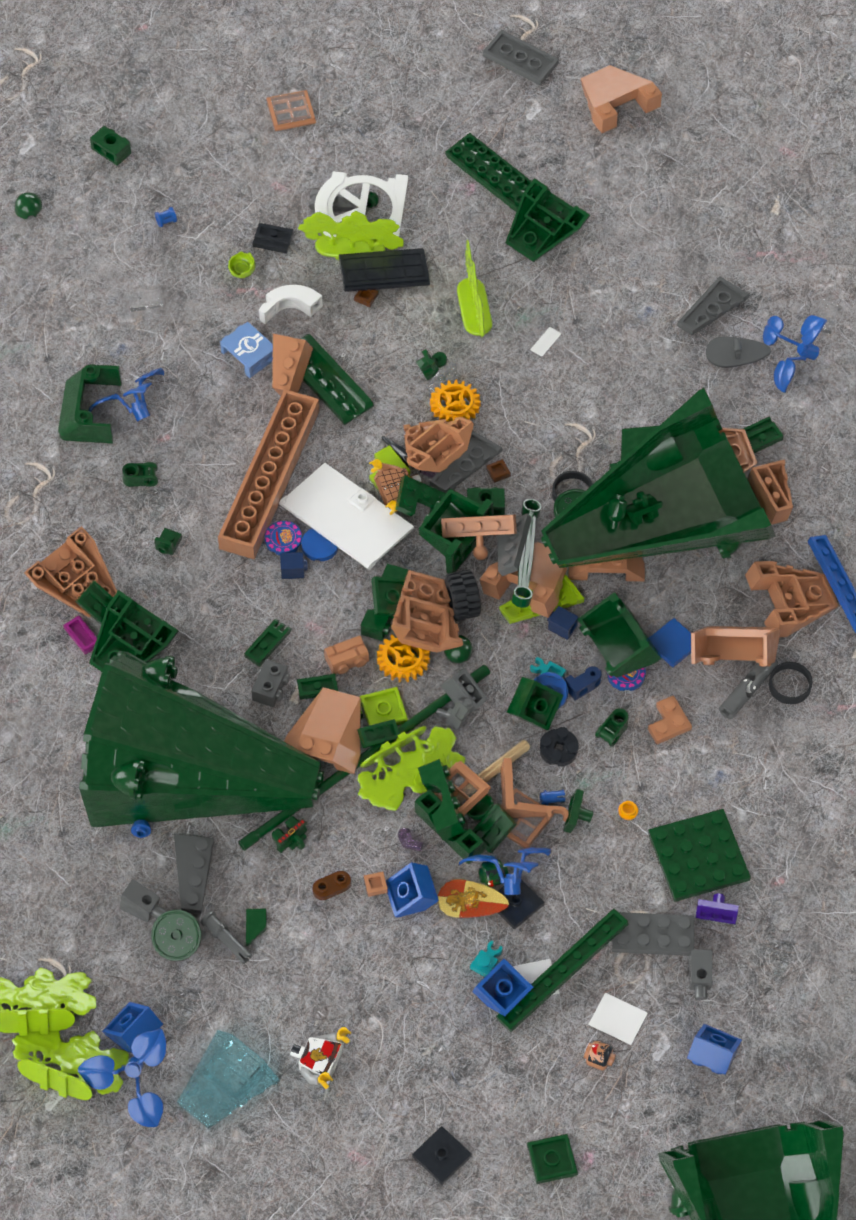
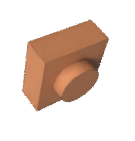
M383 872L364 875L368 897L388 893Z

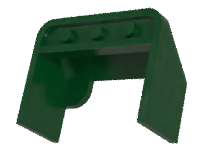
M86 365L66 380L58 427L59 436L65 441L113 444L111 424L93 423L92 413L88 410H81L85 384L122 386L120 367Z

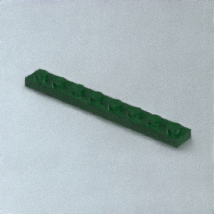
M613 908L531 984L533 988L506 1016L499 1013L496 1016L497 1020L510 1032L515 1030L629 925L628 920Z

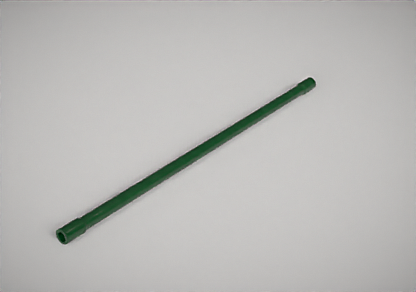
M483 664L472 672L470 676L478 683L490 674V670ZM447 693L443 694L398 727L399 733H407L437 712L438 708H442L452 701ZM382 744L371 746L361 753L356 769L367 758L378 752ZM338 770L325 779L318 786V789H320L319 796L351 773ZM301 809L282 810L255 831H251L240 839L238 844L246 851L263 836Z

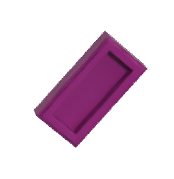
M80 616L63 625L65 631L85 655L93 651L97 637Z

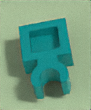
M539 657L535 658V663L540 666L530 665V671L535 674L540 673L541 675L542 673L551 672L560 675L562 678L566 674V669L551 661L546 665Z
M492 940L487 945V952L480 950L470 965L471 970L483 977H486L496 967L498 959L495 957L500 956L503 950L502 946L498 950H492L494 945Z

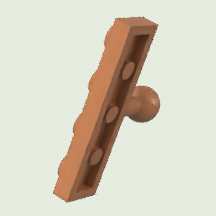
M516 515L441 519L443 538L476 536V547L473 550V555L477 560H484L488 556L483 536L517 534Z

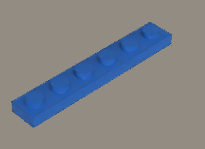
M827 536L810 537L807 542L856 633V591Z

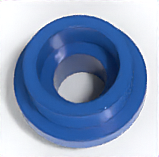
M137 820L131 827V833L138 838L147 837L151 833V826L146 820Z

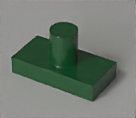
M395 719L357 730L363 748L386 743L387 741H394L400 734Z
M576 789L571 796L568 807L569 815L563 828L565 832L571 833L576 827L578 819L590 823L593 817V811L581 807L583 790Z

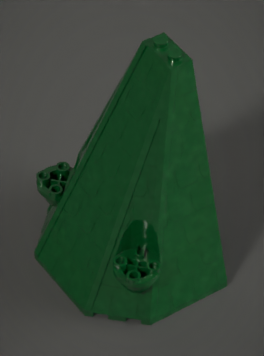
M704 388L698 390L679 409L541 530L543 536L540 538L545 548L549 547L551 551L548 555L553 565L557 563L559 568L692 551L717 546L722 558H727L728 560L732 558L731 555L738 550L742 543L769 540L775 537L772 525L764 509L761 508L725 433H719L723 429ZM640 491H643L645 495L651 494L657 501L663 502V507L659 508V517L650 519L644 514L643 523L635 525L631 522L629 515L625 513L623 520L618 522L617 529L610 528L611 520L608 517V506L614 494L624 495L627 505L633 504V500L637 499L636 494Z
M119 651L117 656H113L110 659V663L104 664L84 731L83 741L86 742L85 753L82 754L81 760L83 779L79 784L82 800L92 827L134 824L137 820L160 822L312 808L315 800L318 801L320 794L318 786L319 783L323 782L324 771H321L320 762L196 690L174 681L173 679H176L178 668L174 667L175 657L165 656V658L155 659L146 663L129 652Z
M816 1120L810 1123H790L789 1129L787 1125L776 1124L688 1142L687 1149L680 1145L671 1148V1151L658 1153L659 1161L674 1187L671 1205L668 1207L669 1212L676 1215V1217L689 1215L691 1220H837L844 1139L843 1126L826 1120Z

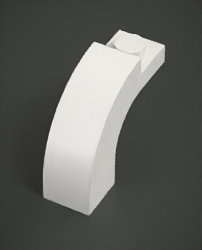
M285 285L273 289L266 294V303L262 304L259 309L260 321L266 324L279 311L287 308L299 309L309 317H312L323 307L322 295L302 285Z

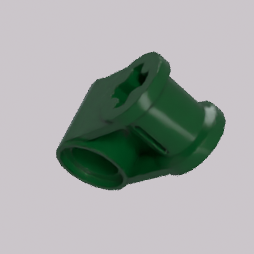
M153 462L125 464L122 468L123 483L128 487H152L157 485V464Z
M622 708L615 709L606 721L600 725L595 733V737L602 738L609 743L610 747H613L628 728V712ZM616 719H622L624 721L617 722Z

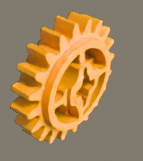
M448 380L447 385L440 383V388L435 387V393H431V412H434V418L439 416V420L445 419L446 422L454 421L457 417H463L470 420V417L475 419L476 413H479V407H481L480 394H477L476 388L471 390V384L465 386V381L458 384V381L455 380L454 384H451ZM465 398L469 401V405L465 404ZM442 400L445 401V408L441 404Z
M392 634L390 635V641L384 639V645H379L380 651H377L379 670L384 671L385 677L391 674L392 681L398 677L399 683H401L402 678H405L408 683L409 677L417 680V674L423 676V670H428L430 651L402 644ZM412 650H414L418 654L419 658L415 657V654L412 653ZM388 656L392 657V661L395 662V665H393L389 661Z

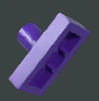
M716 893L713 895L712 901L698 899L696 918L736 925L739 905L725 903V896Z

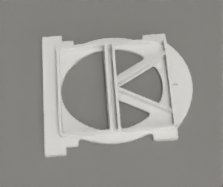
M333 171L332 177L324 183L316 196L315 213L321 212L329 215L337 223H340L343 217L351 216V213L354 211L365 215L370 185H375L389 195L393 206L389 219L395 221L401 228L408 175L396 174V178H389L386 182L373 176L357 175L347 177V174L344 172ZM353 184H363L361 198L358 199L345 190V188ZM338 194L358 207L337 216L333 214V202ZM400 228L393 232V234L399 236ZM323 232L326 237H331L328 232Z

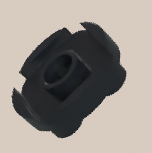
M567 728L552 729L541 737L540 755L546 763L550 765L551 763L558 764V766L563 767L571 764L576 759L579 743L576 736L568 731ZM557 744L563 745V750L561 751L554 748Z

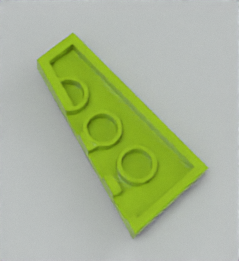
M566 574L563 578L562 590L560 589L558 605L553 611L558 606L567 608L584 603L585 598ZM511 600L499 606V611L509 624L540 616L532 612L530 605L526 608H520L515 606Z

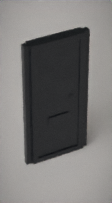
M423 248L339 254L338 256L345 292L430 285Z

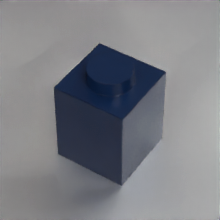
M303 552L280 553L281 578H304V571H308L307 559H303Z
M558 606L555 612L553 611L549 618H547L548 630L568 640L578 627V616Z

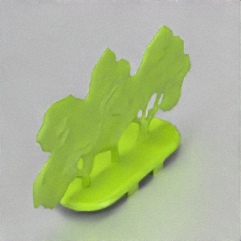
M358 211L351 213V216L343 217L340 223L334 221L329 215L316 212L312 216L303 219L304 224H300L298 227L299 230L305 233L306 238L316 240L315 248L318 253L327 257H336V260H339V254L385 251V247L394 250L404 246L403 239L393 234V232L400 228L395 221L391 219H378L377 221L369 222L367 216ZM323 232H328L331 237H326Z
M467 239L465 265L468 278L460 281L457 286L458 302L466 331L472 335L483 337L492 328V318L486 289L483 282L476 277L475 263L472 260L470 243Z
M422 726L409 734L405 732L399 734L396 741L392 744L388 741L382 744L378 752L367 758L360 765L361 768H367L376 762L378 763L374 772L364 771L358 774L357 781L361 787L358 796H361L362 799H369L373 806L396 811L403 801L405 787H411L413 792L419 794L426 792L427 790L422 784L418 771L419 767L438 759L441 760L443 765H447L449 769L456 762L462 761L465 763V756L451 751L457 739L452 730L435 726L431 730L429 738L421 740L418 737L427 729L426 726ZM415 741V751H402V747ZM423 744L428 745V749H425ZM397 751L401 757L400 762L396 765L385 764L383 758ZM381 768H384L386 772L383 780L379 777V772L383 771ZM374 774H376L377 776L376 780H374L372 777Z
M42 967L35 972L34 976H29L25 979L24 986L20 988L15 986L9 979L0 977V1032L19 1033V1036H26L28 1032H40V1035H47L49 1031H60L70 1028L75 1022V1017L70 1011L84 1016L91 1009L96 1008V997L83 992L84 989L88 988L92 980L84 972L69 973L60 980L54 979L53 972ZM7 1003L11 1007V1010H5L2 1007V1004ZM18 1005V1008L14 1010L13 1006ZM25 1007L31 1008V1010H19V1009L25 1008Z
M49 1031L47 1035H40V1032H28L26 1036L17 1035L12 1039L15 1045L13 1056L20 1060L17 1067L21 1074L27 1079L39 1083L41 1089L46 1091L49 1088L58 1091L59 1096L67 1098L69 1095L80 1100L91 1099L92 1090L78 1072V1067L85 1060L98 1055L108 1056L114 1060L115 1066L113 1070L126 1065L129 1060V1054L124 1050L111 1048L101 1051L99 1049L101 1039L95 1031L88 1032L84 1036H73L67 1043L61 1041L59 1031ZM37 1051L43 1053V1060L41 1062L40 1058H37ZM46 1058H51L50 1061L45 1062ZM45 1064H58L61 1067V1071L48 1067ZM69 1074H77V1075H79V1077L76 1078V1077L71 1076V1075H69ZM113 1074L114 1081L112 1085L106 1089H96L97 1092L101 1095L109 1094L112 1091L118 1092L123 1084L122 1078L118 1074Z

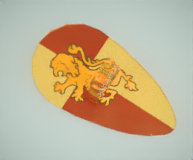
M463 879L447 882L438 893V905L441 911L448 916L456 918L492 915L501 912L509 905L507 898L495 889Z

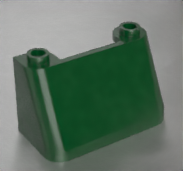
M615 592L577 619L581 624L579 627L580 631L585 637L587 635L590 636L606 660L607 666L605 670L611 677H621L655 664L662 659L633 613Z

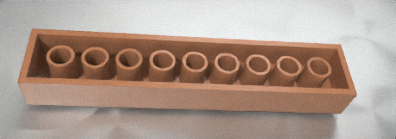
M286 389L283 390L218 535L220 550L255 560L265 537V532L273 519L319 414V399Z

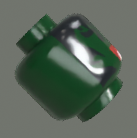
M497 859L503 876L506 878V874H509L508 868ZM486 861L481 864V868H478L481 884H485L489 888L504 884L500 881V876L494 863Z

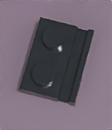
M259 223L252 245L255 248L287 254L294 231L290 228Z

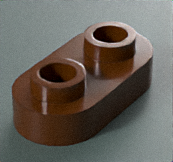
M337 871L318 879L312 887L314 897L318 900H327L347 891L351 886V877L345 871ZM343 878L344 881L340 882L338 879ZM320 886L326 887L323 890L319 889Z

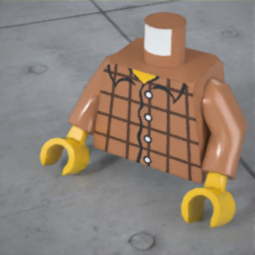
M374 459L369 462V464L374 466L371 472L378 471L374 477L375 483L385 507L391 509L392 511L389 514L393 515L395 512H399L395 510L401 478L404 475L409 477L406 468L382 463L379 459ZM419 474L410 476L411 478L419 482H422Z

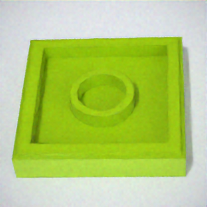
M398 687L360 696L368 726L395 719L397 725H400L408 720Z

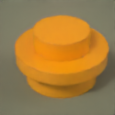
M624 801L618 808L619 816L625 820L634 819L638 814L637 805L632 801Z

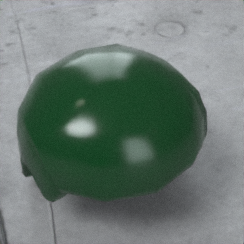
M22 193L15 201L14 211L17 216L23 219H27L29 216L36 217L42 210V201L35 193Z
M459 635V638L463 640L462 646L444 651L447 660L452 663L461 664L468 661L472 655V643L463 635Z
M486 794L466 813L467 816L474 821H481L494 806L492 797Z

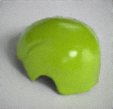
M240 251L230 258L228 269L234 277L244 279L251 276L254 272L255 260L250 252L244 253Z

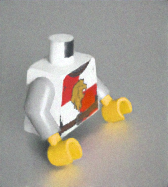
M346 1027L340 1028L336 1033L316 1036L315 1038L310 1037L305 1047L297 1044L293 1045L290 1055L300 1059L299 1070L308 1084L323 1086L325 1089H328L330 1081H333V1073L343 1052L342 1043L340 1042H350L346 1035L352 1032Z

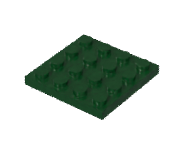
M724 809L648 829L649 838L674 902L744 883L751 879Z

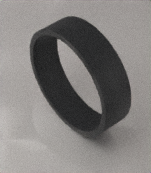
M564 472L557 476L553 482L552 497L555 502L558 497L555 493V488L563 480L578 479L586 483L588 487L592 486L593 483L582 472Z
M783 662L772 670L769 679V690L772 696L781 703L791 705L801 703L807 699L811 692L813 683L811 673L805 666L799 663ZM785 669L796 670L807 678L809 688L804 694L797 697L784 696L774 688L772 678L779 671Z

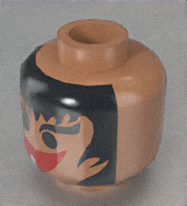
M595 1040L593 1043L589 1042L584 1054L587 1065L602 1071L608 1065L612 1066L616 1054H613L612 1045L599 1040Z

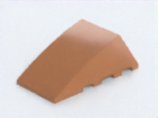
M411 570L407 572L391 625L400 643L436 653L463 645V640L458 635V624L454 622L453 608H450L449 605L450 598L444 579Z

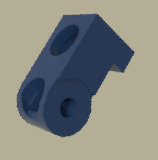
M588 667L585 673L576 678H573L572 675L565 678L569 694L574 701L600 685L602 674L598 667Z

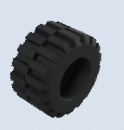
M471 570L446 574L445 585L450 598V608H453L454 611L453 618L459 621L480 616V594L475 576Z

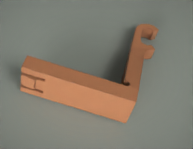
M504 758L500 767L503 810L511 818L546 817L548 822L552 818V813H558L563 815V821L566 822L569 813L565 807L521 802L514 804L512 758Z

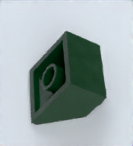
M522 677L507 713L548 731L564 695L535 680Z

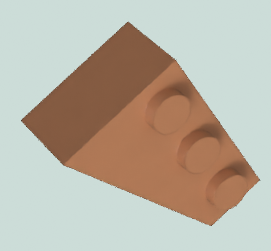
M273 334L272 388L279 395H282L284 389L298 393L313 348L306 340Z
M785 459L753 467L747 480L771 525L787 521L793 505L790 488H788L787 483L788 476L785 472Z

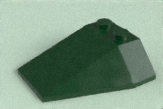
M534 178L522 195L505 243L530 261L535 262L579 231L590 217V214L578 206L572 207L551 193L546 185Z
M118 590L107 605L89 664L102 672L104 664L110 663V659L113 656H117L119 651L129 652L148 663L170 645L179 630Z

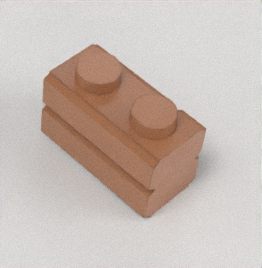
M360 635L324 649V657L332 674H344L350 668L363 667L369 662V653Z

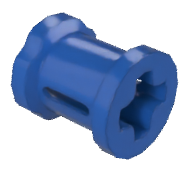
M169 207L168 210L160 213L155 212V218L160 228L169 222H177L173 207Z

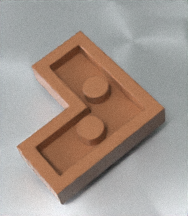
M674 695L656 703V707L663 719L648 725V730L656 744L692 730L691 723Z

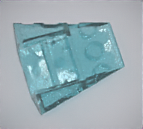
M217 1030L179 1097L177 1104L209 1129L230 1115L233 1110L239 1106L242 1107L248 1100L256 1095H260L266 1088L272 1084H277L280 1080L259 1055L233 1034Z

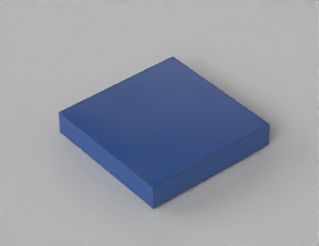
M675 618L649 637L660 656L672 668L691 654V633Z

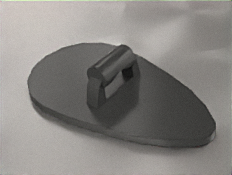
M718 337L711 340L706 347L707 359L713 365L722 368L751 364L764 359L771 353V348L761 342L737 337Z

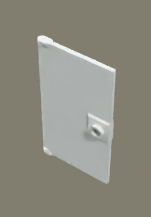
M326 463L321 465L279 502V505L368 570L414 529L412 524L398 514L390 515L391 509L386 508L374 496Z

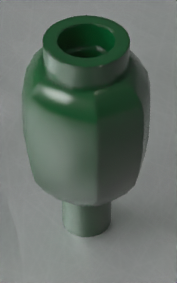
M614 494V497L610 499L608 517L611 520V529H617L618 522L622 521L625 516L627 501L624 495Z

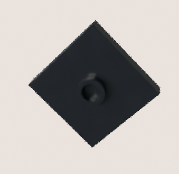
M522 879L520 882L521 894L505 895L504 886L497 891L509 902L508 907L498 912V914L514 930L544 906V901Z
M441 1126L412 1154V1157L443 1185L472 1157V1153Z

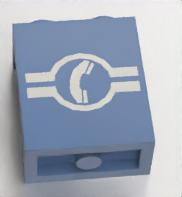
M249 322L238 326L234 332L225 336L220 341L221 352L225 354L229 351L244 365L245 374L249 378L273 362V344Z

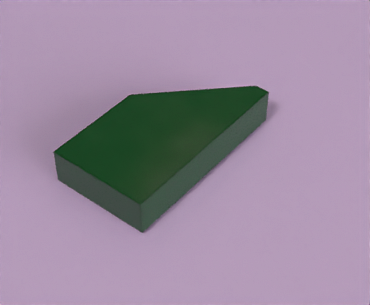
M266 908L246 909V946H250L252 941L267 930Z

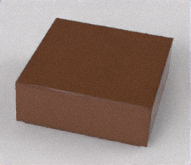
M358 291L354 296V301L370 308L378 296V291Z
M503 459L486 465V470L494 483L511 477V472Z

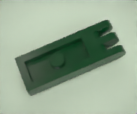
M274 619L247 649L244 657L260 667L290 634L292 629L286 627L284 630L286 625L284 623L279 624L280 621Z

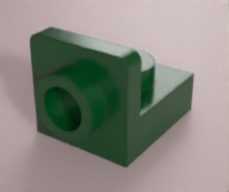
M164 528L160 537H156L154 540L155 549L162 554L173 555L182 539V534Z

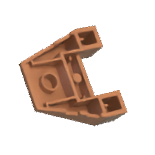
M611 65L582 77L580 80L585 97L587 98L588 108L592 115V121L601 133L617 127L618 113L614 108L635 99L645 113L661 107L662 93L652 81Z
M536 542L534 543L529 589L533 590L530 606L532 612L549 618L558 605L560 589L562 590L563 578L567 568H559L557 563L553 565L548 555L551 553L549 547L545 548L544 544ZM498 562L490 565L480 578L483 594L499 600L511 582L518 585V571L502 576L498 572Z
M773 561L754 562L745 574L751 590H768L775 609H773L764 623L766 627L780 628V637H788L839 606L832 588L823 573L806 569L800 571L793 569V566L790 565L783 567Z

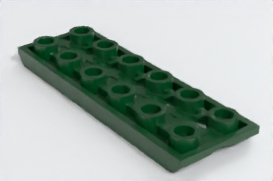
M468 133L445 151L449 160L517 212L522 195L532 182L530 179L471 133Z
M310 334L300 338L306 340L313 348L303 381L344 425L374 407L372 400Z

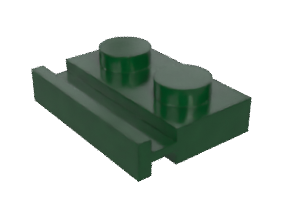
M770 416L743 428L754 453L782 441L784 437L776 424L771 421Z
M94 580L75 602L101 625L107 605L113 597Z
M495 804L472 831L484 842V848L487 852L493 853L517 823L501 808L500 804Z

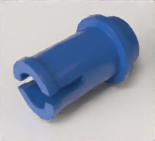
M564 789L549 792L543 790V792H540V803L548 806L549 803L565 802V797H563L565 796Z

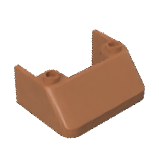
M703 627L691 633V664L703 661L704 665H714L715 661L747 660L756 661L760 666H771L776 660L780 628Z

